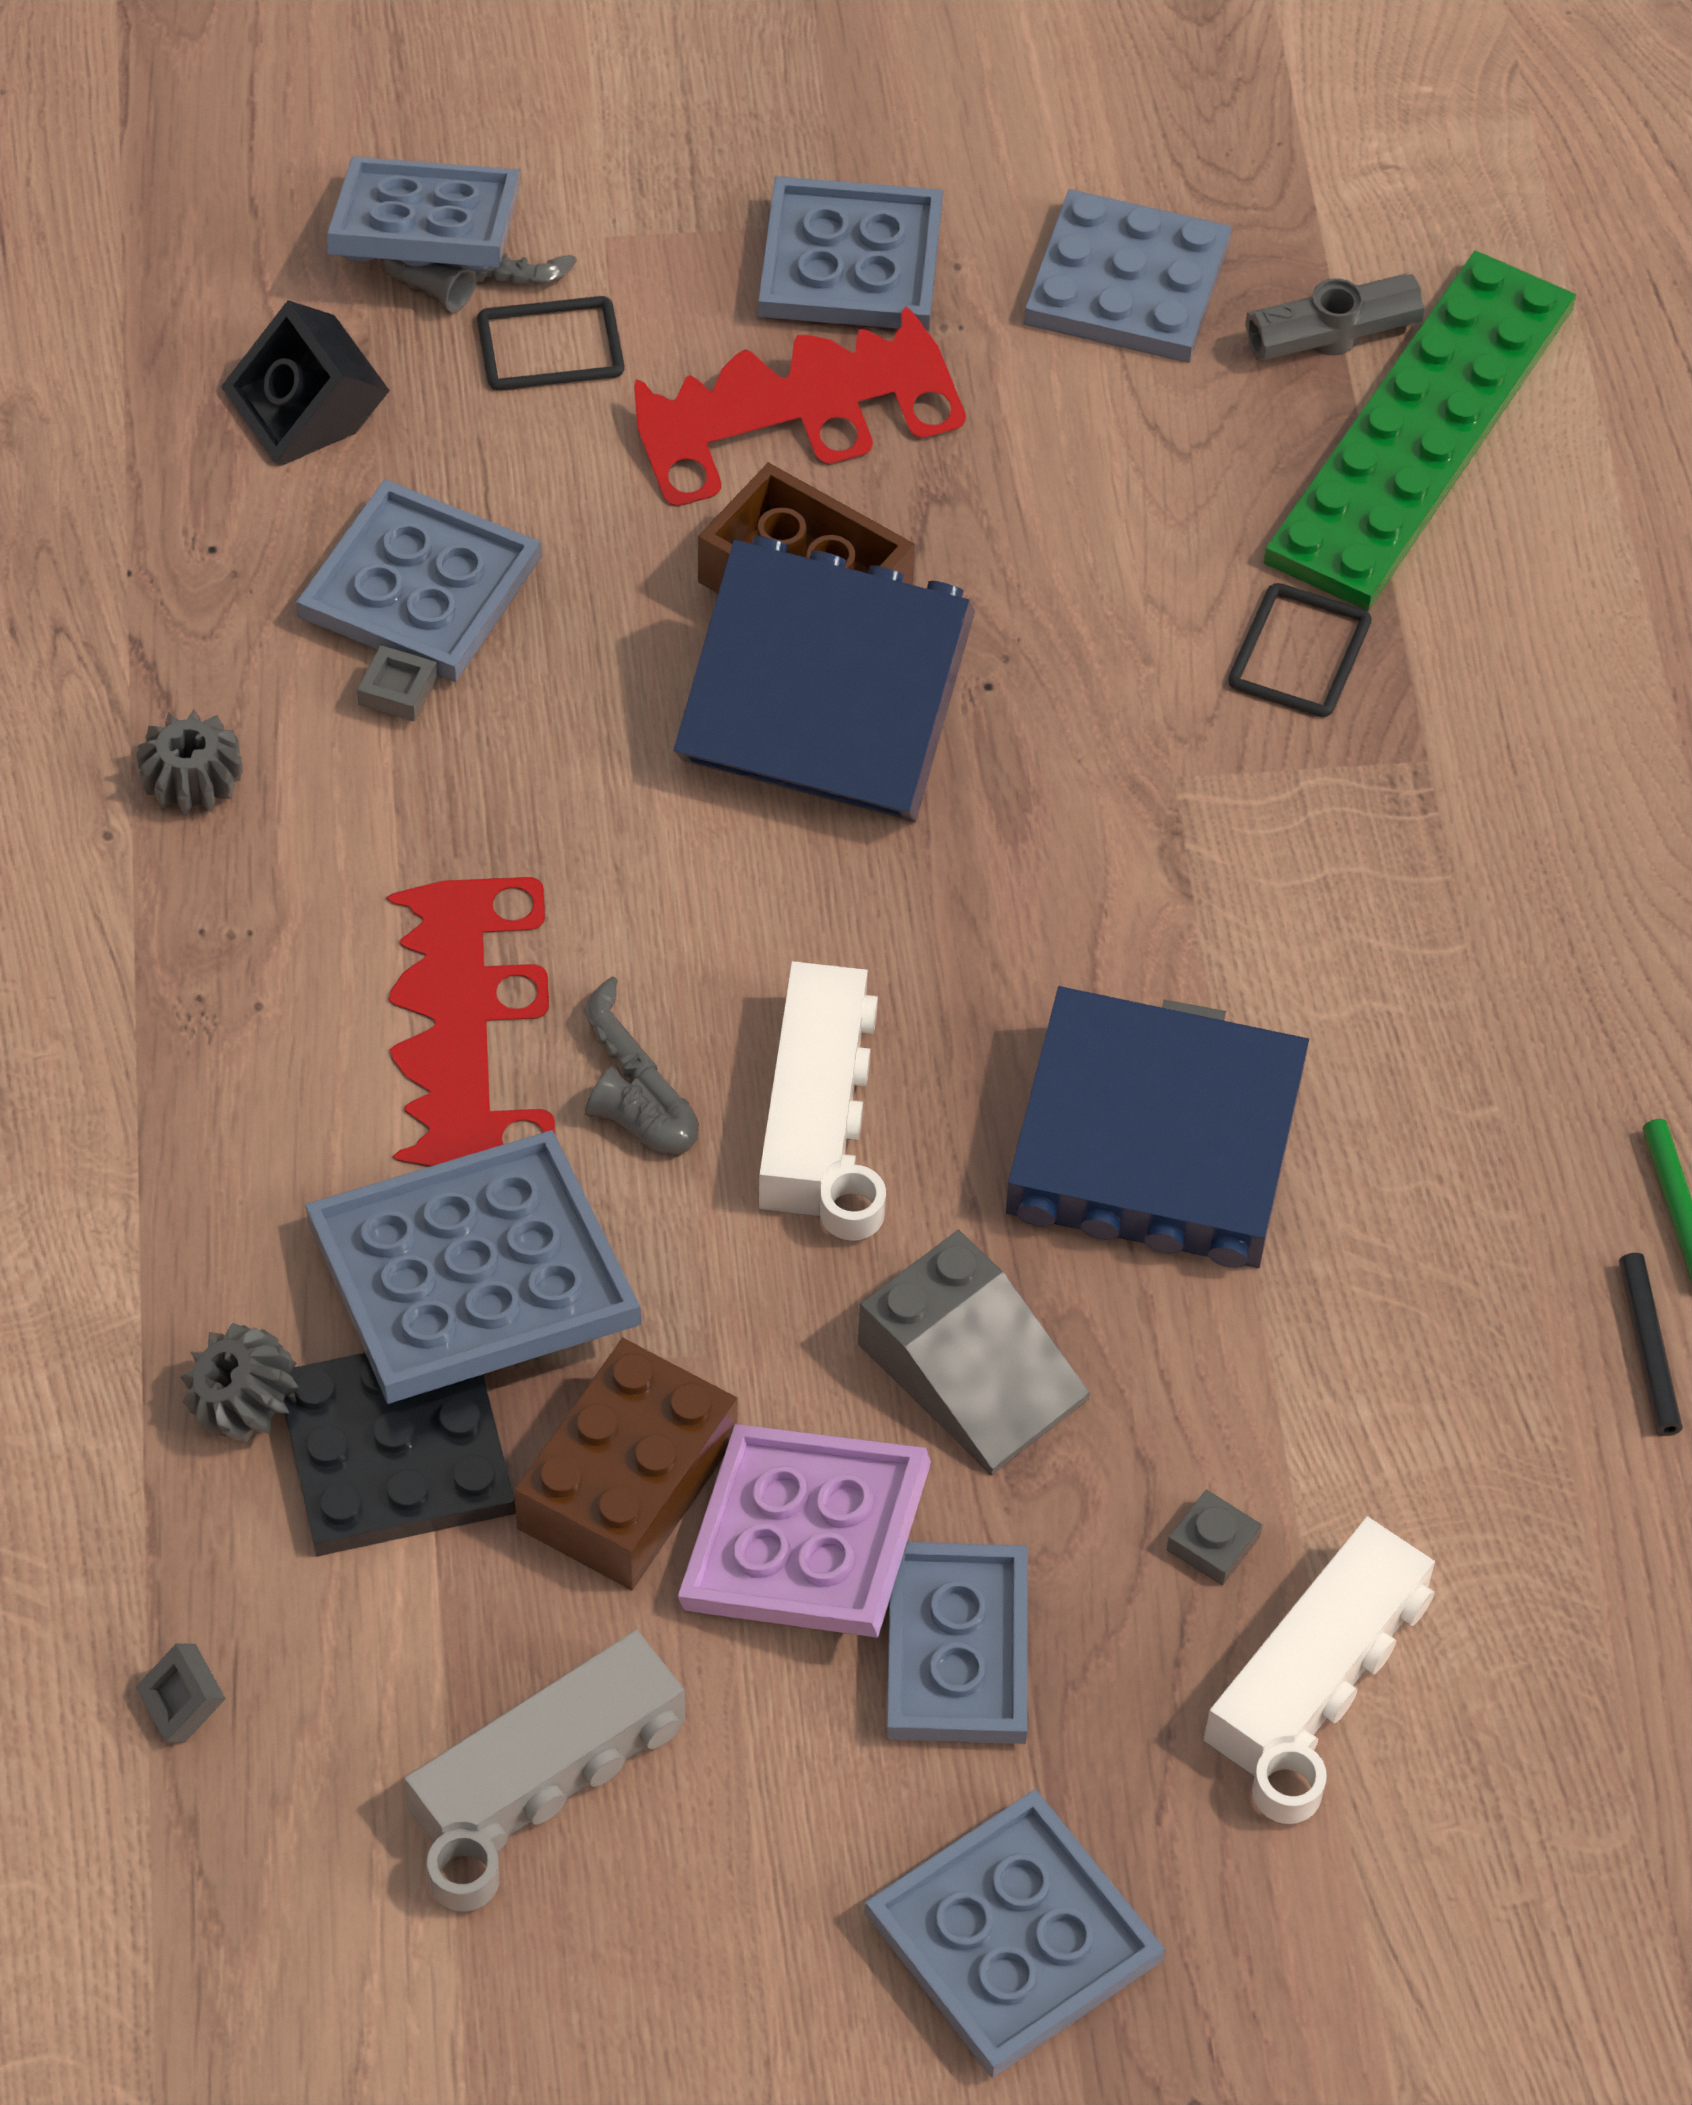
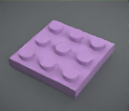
M735 1424L678 1594L683 1610L878 1638L931 1461L926 1448Z

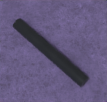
M1629 1253L1619 1259V1266L1655 1428L1660 1436H1672L1681 1432L1683 1425L1645 1257L1641 1253Z

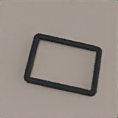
M595 296L485 308L477 315L487 381L489 386L495 390L615 378L622 375L625 370L614 307L608 297ZM602 307L613 366L498 378L489 319Z
M1274 583L1268 587L1229 674V685L1238 691L1316 716H1329L1336 707L1371 625L1372 617L1364 609L1289 585ZM1277 595L1359 620L1323 705L1241 679Z

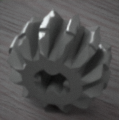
M194 709L185 720H178L168 712L165 727L148 726L145 736L146 742L138 745L137 763L138 768L141 770L139 772L141 785L145 789L146 795H155L156 801L162 810L178 803L179 808L187 816L192 806L200 804L212 812L215 804L214 797L232 799V793L235 789L234 782L241 780V774L243 773L242 757L239 755V741L234 735V731L224 730V725L221 723L218 715L202 722Z
M232 1323L225 1335L209 1332L208 1348L204 1352L190 1351L196 1365L192 1371L180 1377L189 1389L182 1402L188 1407L189 1412L196 1416V1420L201 1422V1427L216 1436L221 1434L224 1437L229 1436L234 1440L247 1442L254 1430L270 1433L271 1417L275 1413L290 1414L283 1400L285 1395L299 1388L293 1377L290 1376L297 1363L291 1358L290 1353L284 1350L283 1346L278 1343V1338L264 1329L259 1331L255 1327L250 1329L245 1325L240 1326Z

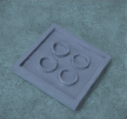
M352 157L327 233V254L343 255L345 258L357 262L381 258L401 260L403 263L411 266L445 263L458 264L461 268L472 271L484 270L488 267L500 268L519 194L520 170Z
M775 176L759 294L758 317L899 329L902 327L901 312L906 306L915 314L925 329L929 331L943 190Z
M1068 189L1025 308L1024 324L1190 363L1230 243L1232 226Z
M384 479L296 601L297 615L301 619L377 650L382 645L436 661L437 674L456 682L541 559V542Z
M1036 1789L865 1902L864 1914L991 2078L1000 2074L1164 1960L1166 1950Z

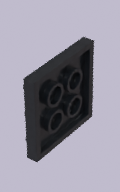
M365 1353L294 1367L290 1373V1376L293 1377L299 1388L285 1395L283 1402L290 1414L284 1413L316 1557L516 1514L515 1499L483 1374L387 1404Z

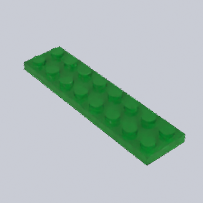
M1474 250L1265 549L1263 563L1369 611L1573 311L1576 294Z

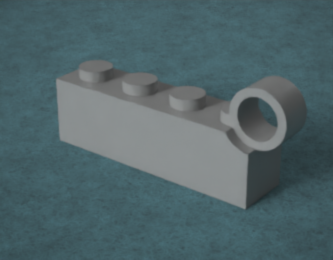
M637 1629L404 1778L408 1809L433 1841L427 1856L430 1890L434 1898L441 1905L460 1912L473 1911L486 1905L494 1897L499 1887L498 1852L505 1846L510 1835L530 1822L541 1824L551 1819L564 1807L568 1797L588 1784L596 1787L606 1783L622 1769L625 1760L645 1747L649 1749L661 1747L679 1732L682 1723L685 1722V1689ZM459 1856L477 1858L486 1866L482 1876L468 1884L450 1882L441 1874L445 1864Z

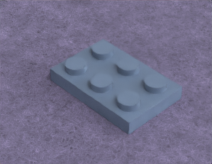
M929 1542L906 1543L889 1599L887 1740L1026 1744L1028 1546Z

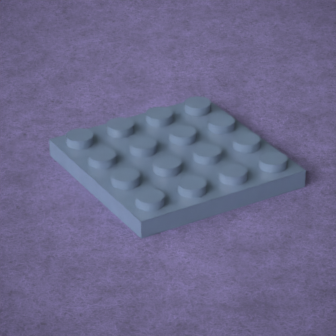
M553 1130L305 1204L308 1224L387 1404L642 1325L641 1307Z

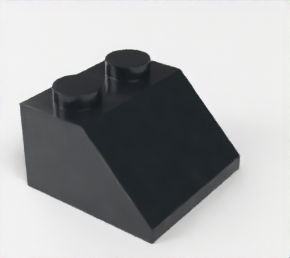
M290 300L286 301L221 386L274 463L280 465L290 463L356 434L390 391L335 315Z

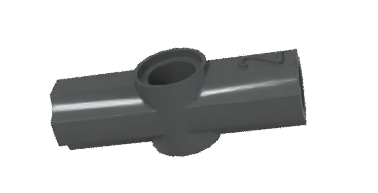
M1402 274L1361 285H1356L1345 279L1334 278L1320 282L1314 288L1312 297L1247 312L1245 326L1248 332L1249 346L1256 360L1262 359L1264 361L1312 348L1322 354L1342 355L1349 352L1356 345L1357 337L1422 322L1425 308L1421 297V287L1414 274Z

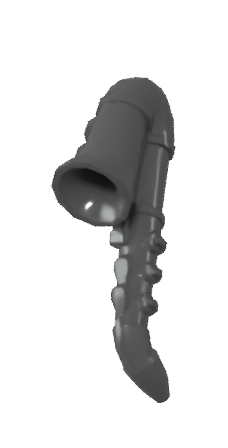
M503 253L500 268L488 267L478 271L463 269L458 264L430 263L425 266H411L403 263L401 260L381 259V262L388 275L402 284H408L412 291L419 292L423 290L427 292L428 297L432 299L438 298L442 302L443 307L453 313L461 310L468 303L475 290L476 280L477 282H484L485 277L495 278L497 281L511 280L515 284L524 282L534 283L535 285L548 284L562 279L573 268L576 258L573 255H563L547 261V263L533 265L528 263L526 257L516 261L511 260L508 254Z
M611 977L591 994L584 1012L590 1026L595 1029L598 1043L605 1044L608 1056L618 1061L617 1067L624 1076L630 1078L631 1083L622 1078L617 1069L614 1067L609 1068L594 1087L585 1108V1115L589 1117H602L616 1122L640 1140L641 1144L646 1148H651L661 1154L679 1155L688 1151L698 1140V1119L689 1102L681 1098L657 1071V1065L611 1012L610 1009L616 1001V987L618 983L616 977Z

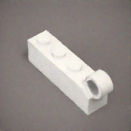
M792 961L759 1174V1209L820 1216L824 1227L832 1235L844 1240H862L876 1233L883 1224L886 1188L883 1180L875 1171L865 1166L855 1165L856 1156L845 1154L847 1139L859 1140L863 1102L853 1101L855 1085L867 1086L871 1049L861 1048L860 1043L862 1033L874 1034L878 996L866 995L868 970ZM845 1194H859L866 1197L872 1204L864 1210L852 1212L841 1209L834 1201Z
M1368 1516L1209 1710L1203 1741L1255 1776L1252 1787L1255 1804L1265 1816L1279 1823H1300L1310 1818L1317 1811L1322 1800L1327 1774L1322 1759L1314 1751L1318 1743V1738L1314 1734L1326 1719L1335 1724L1343 1717L1356 1697L1358 1689L1353 1686L1365 1670L1374 1675L1381 1669L1396 1645L1397 1641L1392 1638L1394 1633L1404 1621L1414 1626L1426 1612L1435 1595V1592L1428 1588L1435 1561ZM1279 1770H1293L1307 1779L1311 1789L1299 1796H1286L1277 1792L1271 1786L1268 1777Z

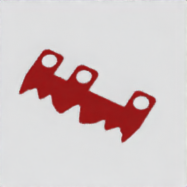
M905 306L901 312L902 327L896 331L892 341H887L865 328L859 329L855 352L847 350L830 339L812 335H797L793 344L790 372L786 378L775 374L753 352L745 349L737 353L721 369L712 391H709L698 379L690 375L685 377L676 399L669 400L662 395L653 394L645 382L636 379L634 393L637 427L664 499L672 505H683L709 498L719 493L722 483L707 443L800 417L814 453L820 461L835 463L864 455L871 450L873 440L858 402L891 392L895 393L908 428L913 435L925 438L960 428L966 421V414L938 345L915 314ZM926 392H936L943 395L950 403L951 412L949 417L944 422L936 425L920 421L913 409L917 397ZM837 417L852 422L858 433L855 444L849 449L841 451L830 449L823 443L820 437L822 425L827 420ZM682 459L697 461L705 469L706 481L697 491H679L669 481L668 473L671 466Z
M533 877L445 880L387 896L386 898L393 904L409 906L413 913L422 917L423 922L401 938L400 944L410 950L426 954L423 959L402 973L392 988L388 1000L396 1006L428 1016L435 1021V1026L429 1030L402 1041L390 1049L392 1059L403 1074L430 1092L405 1106V1112L428 1126L429 1132L417 1141V1145L399 1150L393 1158L427 1166L441 1164L504 1145L502 1136L505 1129L510 1124L522 1120L537 1124L543 1133L553 1130L555 1134V1120L553 1115L547 1110L490 1111L486 1021L542 1017L549 1009L548 974L539 965L484 966L483 932L533 930L540 927L545 920L544 888L542 883ZM519 888L531 895L533 908L522 919L507 920L497 915L494 911V898L502 890ZM514 975L525 976L531 979L537 987L536 999L530 1005L519 1009L503 1005L496 993L497 987L502 980Z

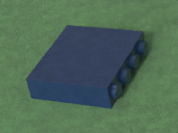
M753 536L751 544L734 539L673 751L684 762L916 822L975 614L970 599L962 598L964 590L948 583L928 581L927 588L903 583L905 575L889 568L870 566L868 573L845 568L847 561L830 553L811 551L810 557L805 558L786 553L788 545L771 538Z
M1058 986L1008 1181L1006 1214L1018 1216L1024 1222L1035 1226L1056 1224L1080 1229L1088 1236L1100 1240L1121 1238L1144 1243L1149 1248L1160 1253L1175 1254L1182 1251L1205 1256L1225 1267L1237 1268L1247 1265L1260 1268L1303 1076L1309 1038Z

